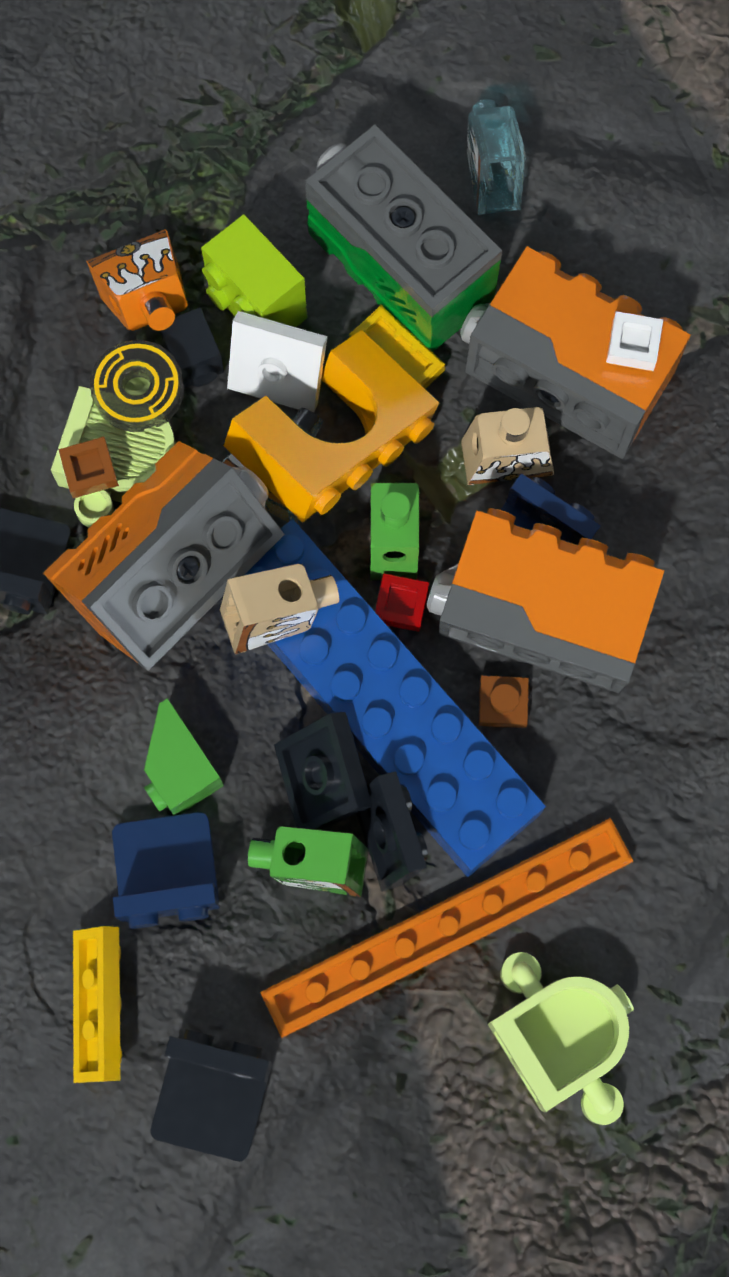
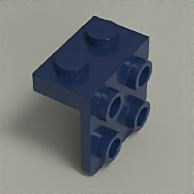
M522 473L519 475L509 491L505 504L501 508L502 511L516 517L514 525L528 530H532L535 523L549 525L562 532L560 540L579 545L581 538L594 539L601 525L594 521V516L590 511L576 503L567 504L554 495V489L545 481L537 477L529 479Z
M197 812L117 824L113 828L112 839L119 894L118 897H113L115 918L123 923L129 922V928L134 929L159 925V917L178 915L179 921L204 919L209 917L208 910L220 909L210 822L204 813Z

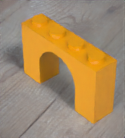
M360 330L330 351L321 380L357 414L365 430L364 437L349 443H330L316 439L298 427L267 396H264L232 418L224 447L246 468L256 474L267 489L302 523L317 511L321 515L327 513L338 502L341 493L349 487L352 490L360 488L370 478L374 468L380 464L384 467L389 466L399 457L406 444L410 441H413L415 444L421 442L434 427L431 419L439 402L363 330Z

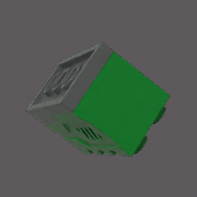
M373 125L349 146L343 143L332 145L320 156L316 172L305 180L307 209L309 210V235L329 255L334 254L341 261L347 274L358 285L363 284L373 294L379 306L382 305L394 315L432 352L435 351L462 328L466 317L474 306L491 303L494 299L502 250L376 125Z

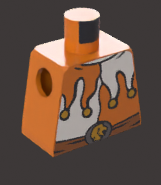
M166 229L86 261L102 301L128 330L135 331L147 325L157 331L165 330L173 324L175 314L184 311L188 307L180 268Z

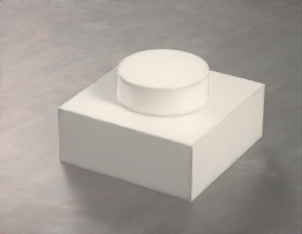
M616 311L606 363L653 371L657 362L663 319Z

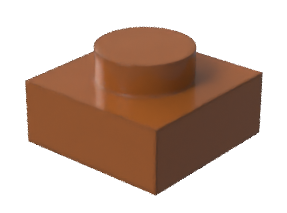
M105 437L58 449L73 499L119 486Z
M481 676L478 726L526 728L528 723L529 678Z

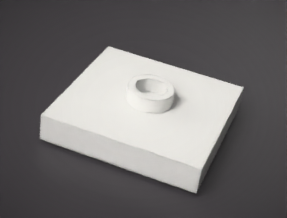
M238 311L232 324L227 389L258 398L267 396L272 402L299 410L306 408L314 413L319 399L327 336Z

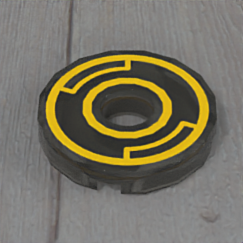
M145 340L124 341L107 349L95 363L90 377L91 397L101 417L115 428L129 432H143L146 428H151L155 425L157 428L167 423L179 410L184 396L182 371L174 356L161 345ZM136 377L147 379L150 382V386L144 394L133 396L125 391V386L131 379Z

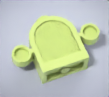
M139 365L125 369L118 379V388L121 394L131 400H141L147 397L153 391L155 385L154 376L151 371ZM79 386L58 449L105 437L119 484L117 487L75 498L74 510L80 522L90 528L101 516H108L114 512L112 500L122 502V496L135 483L145 482L156 471L155 464L176 442L171 426L163 414L143 422L123 421L113 417L102 408L97 400L95 390ZM100 391L105 404L119 415L130 418L151 415L150 405L146 403L133 405L124 402L116 395ZM57 450L51 472L58 486L69 489L59 450Z
M524 952L510 955L501 966L500 977L502 983L511 992L523 993L526 1000L489 1022L488 1026L539 1109L547 1112L583 1089L581 1108L586 1118L593 1123L601 1125L615 1122L623 1112V1098L617 1088L603 1083L600 1077L619 1062L627 1047L629 1038L627 1014L634 1011L630 999L618 984L609 989L604 984L585 977L564 978L543 988L540 983L541 967L536 958Z

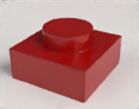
M383 573L375 613L388 626L420 632L429 582Z

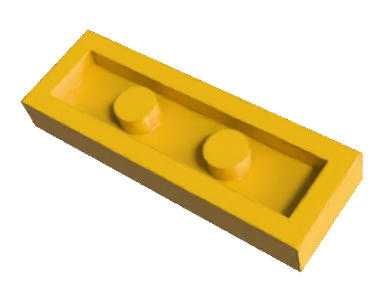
M101 926L73 931V1083L121 1081L120 1011L122 1001L120 997L119 962L121 959V948L119 945V927Z

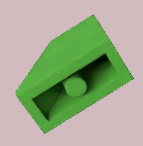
M168 698L159 703L144 768L151 783L145 786L144 789L159 812L168 807L175 816L187 811L224 785Z

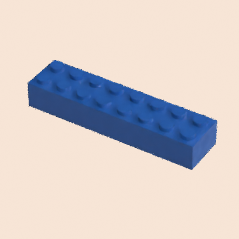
M291 519L280 528L285 535L245 575L294 564H302L305 567L309 580L327 575L333 576L339 592V603L319 608L311 628L307 631L267 645L327 715L336 712H346L358 751L379 775L396 771L400 784H404L410 793L412 800L411 812L462 872L469 877L536 820L546 806L294 519Z

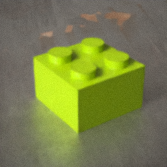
M244 214L201 247L205 266L202 268V272L209 286L206 292L218 309L223 311L227 308L234 316H236L238 311L293 327H297L307 319L304 277Z

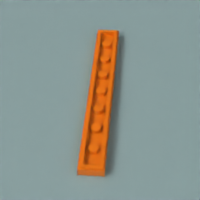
M609 818L260 993L281 1038H284L634 861L612 819Z

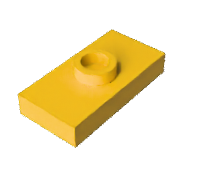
M382 305L349 334L350 338L360 330H363L424 389L445 371L446 364Z

